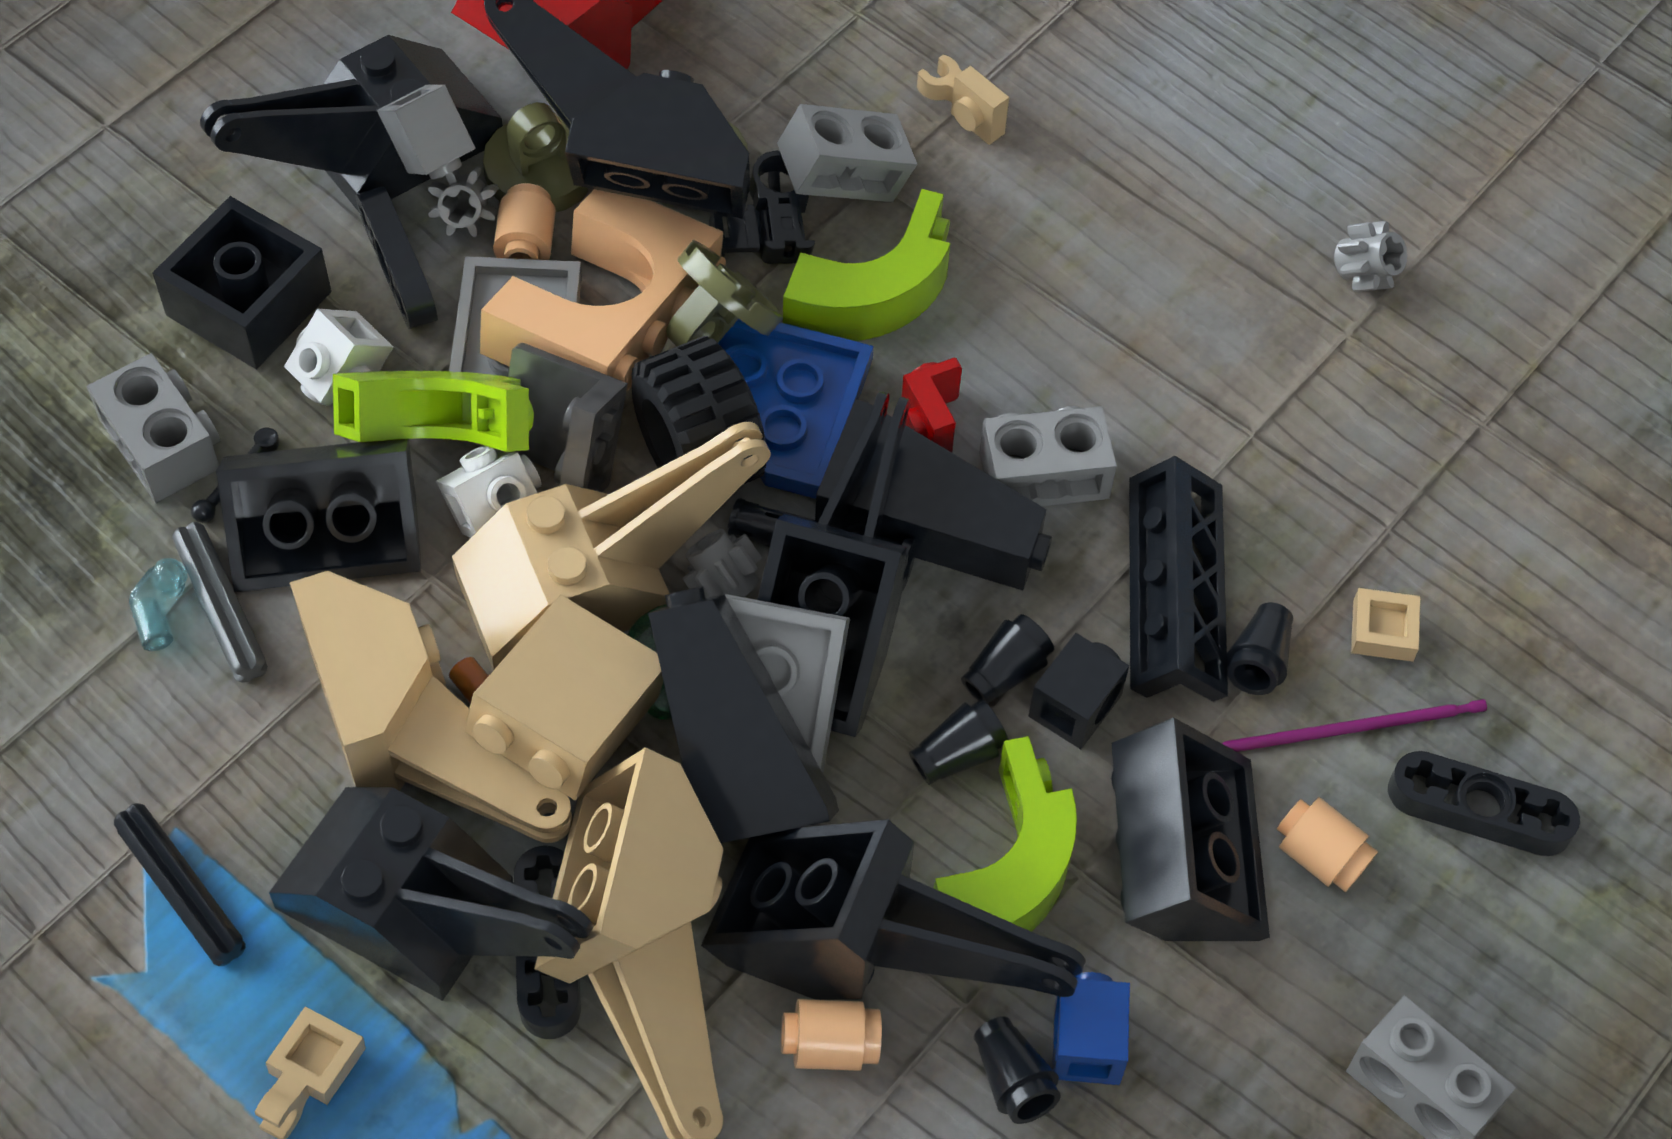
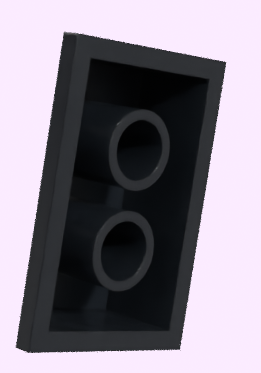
M409 439L356 442L225 456L217 468L216 474L234 592L290 586V582L325 571H330L347 579L421 572L417 503Z
M1174 717L1112 742L1113 772L1111 780L1116 796L1118 823L1116 843L1120 852L1122 875L1120 900L1125 915V923L1164 941H1261L1270 938L1251 759Z

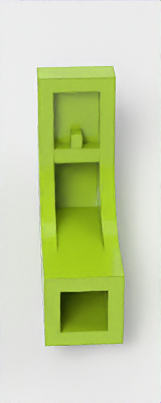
M921 189L904 237L892 251L878 259L862 263H841L800 252L783 296V323L853 341H862L894 332L919 317L935 301L947 279L950 243L946 242L950 220L941 218L944 194Z
M370 371L333 374L335 435L357 442L421 438L451 439L474 442L505 452L529 450V431L533 426L534 412L529 400V388L521 386V379L492 374L452 371Z
M1026 736L1004 741L999 765V774L1015 824L1017 841L1004 857L990 866L975 871L936 878L934 889L1032 932L1051 911L1062 891L1076 838L1077 815L1072 788L1053 792L1047 761L1045 758H1035L1030 738Z

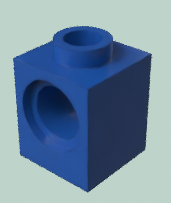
M1084 972L1075 976L1078 985L1074 995L1070 997L1056 996L1052 1069L1058 1075L1059 1080L1120 1085L1128 1063L1130 983L1115 982L1111 977L1102 973Z

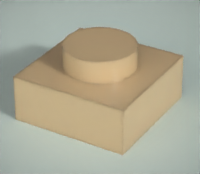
M1358 588L1353 600L1351 653L1414 662L1419 650L1420 596Z

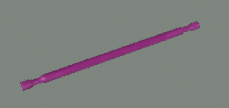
M1485 699L1463 705L1450 704L1229 740L1222 744L1236 752L1449 718L1466 712L1487 711V703Z

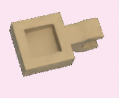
M942 55L938 58L937 73L941 78L931 76L924 69L918 72V91L924 97L931 100H948L952 102L951 114L965 130L973 131L988 145L1005 134L1009 96L972 66L962 71L954 59L947 55Z
M305 1006L265 1062L269 1074L278 1078V1080L264 1095L255 1110V1115L263 1119L259 1126L260 1129L277 1139H287L296 1127L309 1096L328 1105L365 1051L364 1038Z

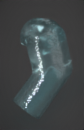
M168 557L159 560L155 566L144 574L131 591L129 597V605L141 645L147 651L162 650L173 642V635L166 615L182 595L188 578L185 565L174 558Z

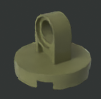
M536 102L524 106L511 117L506 125L496 130L485 146L483 156L484 176L487 185H498L499 189L493 196L499 202L512 186L530 183L544 188L550 194L556 212H560L581 201L588 193V188L573 184L565 154L569 129L546 103Z
M692 240L678 257L679 264L699 286L678 309L668 324L666 330L667 337L675 346L702 336H708L718 343L738 319L759 333L769 336L781 322L783 316L778 313L779 309L739 271L734 273L721 263L716 266L721 257L700 242Z

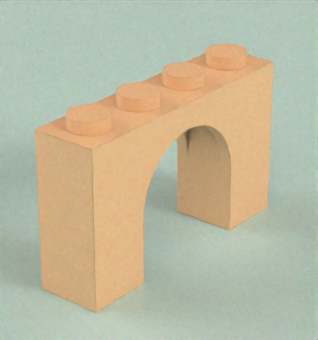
M593 189L574 210L571 255L629 280L642 293L618 304L605 306L585 305L569 301L512 276L481 309L480 354L510 367L513 348L519 343H525L628 383L627 392L632 387V368H634V364L649 358L650 355L654 356L661 353L668 339L666 330L670 320L699 286L679 264L678 257L692 240L700 242L721 257L723 231L651 200ZM721 257L716 266L720 263L726 265V259Z

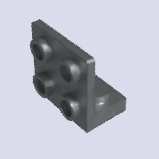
M519 343L512 350L508 377L521 379V386L529 388V400L533 407L534 421L529 431V450L515 452H518L519 456L526 455L531 462L554 470V481L560 484L559 486L569 484L603 492L610 485L628 383L528 344Z

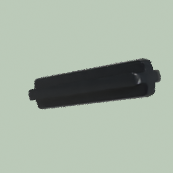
M135 803L118 813L114 819V826L118 834L214 965L225 966L233 959L239 957L246 948L241 934L146 806L141 803Z

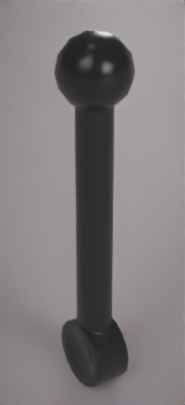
M269 427L256 431L254 435L255 445L247 454L277 450L279 447L277 432ZM218 486L206 499L198 500L193 504L191 515L197 522L207 523L214 518L215 507L220 502Z

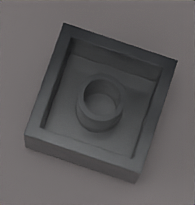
M232 196L226 199L152 272L167 317L256 370L332 292L322 248Z

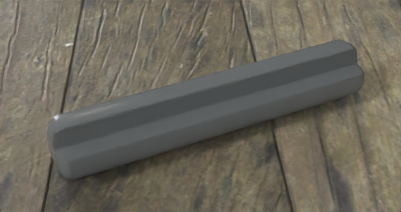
M192 522L186 527L177 528L172 537L175 547L235 679L244 683L253 678L261 677L265 674L268 667L265 657L204 525Z

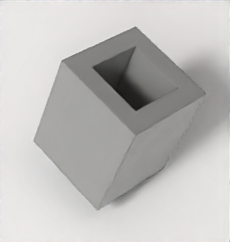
M424 85L377 110L407 173L429 174L431 179L443 177L462 166L459 157L476 149L445 85Z

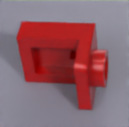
M955 357L939 363L929 362L920 365L911 373L903 375L902 397L910 399L906 426L951 453L953 451L956 421L946 404L955 401L959 397L962 366Z

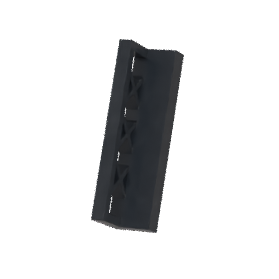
M1173 456L1129 478L1130 689L1148 698L1182 684L1215 702L1228 696L1222 484L1182 459ZM1191 491L1201 497V514L1192 499ZM1192 539L1202 556V566L1193 551ZM1193 591L1203 608L1204 621L1194 604ZM1195 646L1205 663V672L1195 667Z

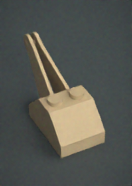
M753 422L735 424L702 446L611 494L564 484L506 503L452 556L456 578L492 669L494 670L560 594L622 632L650 623L648 613L667 607L665 595L670 594L659 568L769 460L771 452L766 442L762 440V433L758 425Z
M330 571L290 582L307 643L355 787H393L400 791L404 783L407 782L544 843L557 842L570 832L573 819L570 800L566 794L557 789L543 786L535 780L530 772L501 754H494L485 750L478 744L475 738L464 732L469 708L447 689L439 661H441L439 650L430 624L417 627L409 603ZM546 813H554L551 816H543Z
M645 747L591 781L578 797L553 899L564 901L579 909L591 920L594 927L587 938H575L580 944V949L574 958L537 956L534 969L569 984L588 974L669 1139H715L723 1126V1114L720 1108L713 1071L691 921L710 912L719 898L722 889V878L718 873L724 849L681 764Z

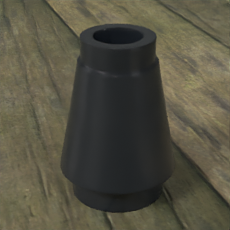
M1273 602L1260 605L1248 625L1226 655L1228 678L1241 691L1252 695L1269 694L1286 679L1293 615L1285 606Z
M1020 614L1013 621L1004 620L969 667V671L961 677V681L973 697L978 701L982 699L989 704L994 698H998L1047 667V657L1054 652V645L1044 630L1028 616Z
M981 699L971 706L964 702L927 736L918 747L910 751L909 755L919 774L930 785L938 779H944L999 757L998 749L1003 747L1004 741L1009 739L996 714Z
M1005 1016L996 1017L977 1029L974 1034V1040L979 1047L978 1050L998 1111L1008 1114L1012 1122L1016 1124L1032 1122L1051 1111L1061 1097L1056 1087L1059 1077L1020 1031L1013 1026L1011 1020Z

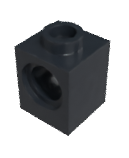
M1075 633L1035 684L1028 717L1081 750L1122 696L1130 665L1123 662L1118 654L1107 645L1100 642L1092 643L1078 633Z

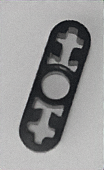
M381 186L356 194V202L364 228L408 329H412L437 321V311L430 288L386 188Z
M1414 751L1404 755L1398 761L1388 782V794L1392 803L1407 815L1540 856H1553L1564 851L1580 825V815L1576 805L1570 798L1558 791L1425 751ZM1415 774L1426 778L1425 784L1428 789L1425 794L1414 791V781L1412 779ZM1450 783L1458 786L1452 797L1451 804L1444 802L1449 793L1447 789ZM1475 790L1488 792L1498 801L1500 813L1491 817L1475 813L1467 804L1466 794ZM1517 803L1521 805V808L1517 813L1519 819L1514 824L1509 822L1508 819ZM1540 813L1552 816L1551 824L1555 827L1553 833L1541 830L1542 822L1538 819Z
M547 845L529 849L521 855L515 865L514 884L539 894L535 881L538 880L539 870L545 868L552 869V874L555 878L551 882V898H553L564 851ZM516 956L517 1005L522 1024L532 1035L542 1039H556L566 1035L576 1026L580 1018V979L569 984L554 977L558 1002L562 1003L556 1005L554 1016L543 1017L540 1007L536 1005L541 1004L543 1000L541 975H550L534 969L537 956Z

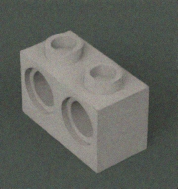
M800 104L777 142L796 194L893 202L918 165L898 115L891 113Z
M152 353L86 386L99 421L155 503L214 473L219 467L213 445L221 440L214 424L204 410L194 414L187 404L192 401L191 395L175 369L165 372Z
M1067 406L1050 412L1031 414L1009 412L998 417L984 418L979 451L983 472L1040 506L1110 499L1117 465L1103 406L1088 408ZM1068 449H1075L1081 452H1073ZM1011 455H1016V456L1023 457V459H1016V458H1012V457H1010V456H1011Z
M1405 995L1362 1041L1346 1070L1350 1076L1425 1139H1476L1496 1116L1516 1088Z

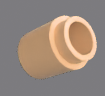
M530 183L517 184L512 186L500 200L493 251L497 258L550 259L556 209L551 201L550 194L544 188Z
M1320 797L1311 806L1300 799L1277 827V830L1286 836L1279 846L1283 852L1327 887L1334 883L1345 893L1378 853L1375 848L1366 842L1369 835Z
M797 999L795 1013L783 1012L781 1053L793 1054L795 1069L861 1071L863 1064L879 1063L882 1039L880 1009L865 1008L863 1001Z

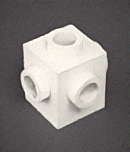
M317 309L308 326L299 334L296 346L284 367L302 384L300 387L301 391L308 398L316 403L329 406L333 404V374L380 371L393 346L357 311Z
M481 446L465 454L459 460L462 467L436 480L462 535L470 538L506 503L536 494V489L542 485L536 468L526 455L519 456L518 452L515 451L505 452L488 446Z

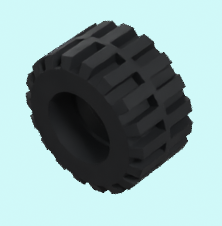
M702 336L634 364V368H632L633 405L643 438L657 468L702 446L729 427L742 422L757 424L762 433V440L766 442L759 411L742 373L728 353L714 339ZM766 464L744 484L762 477L765 473Z

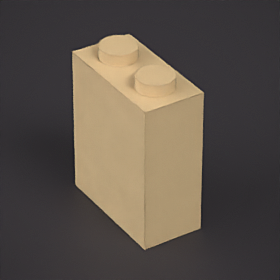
M560 594L473 693L464 732L475 738L478 744L485 750L494 754H501L530 772L535 780L543 786L557 789L576 801L658 699L663 684L658 654Z

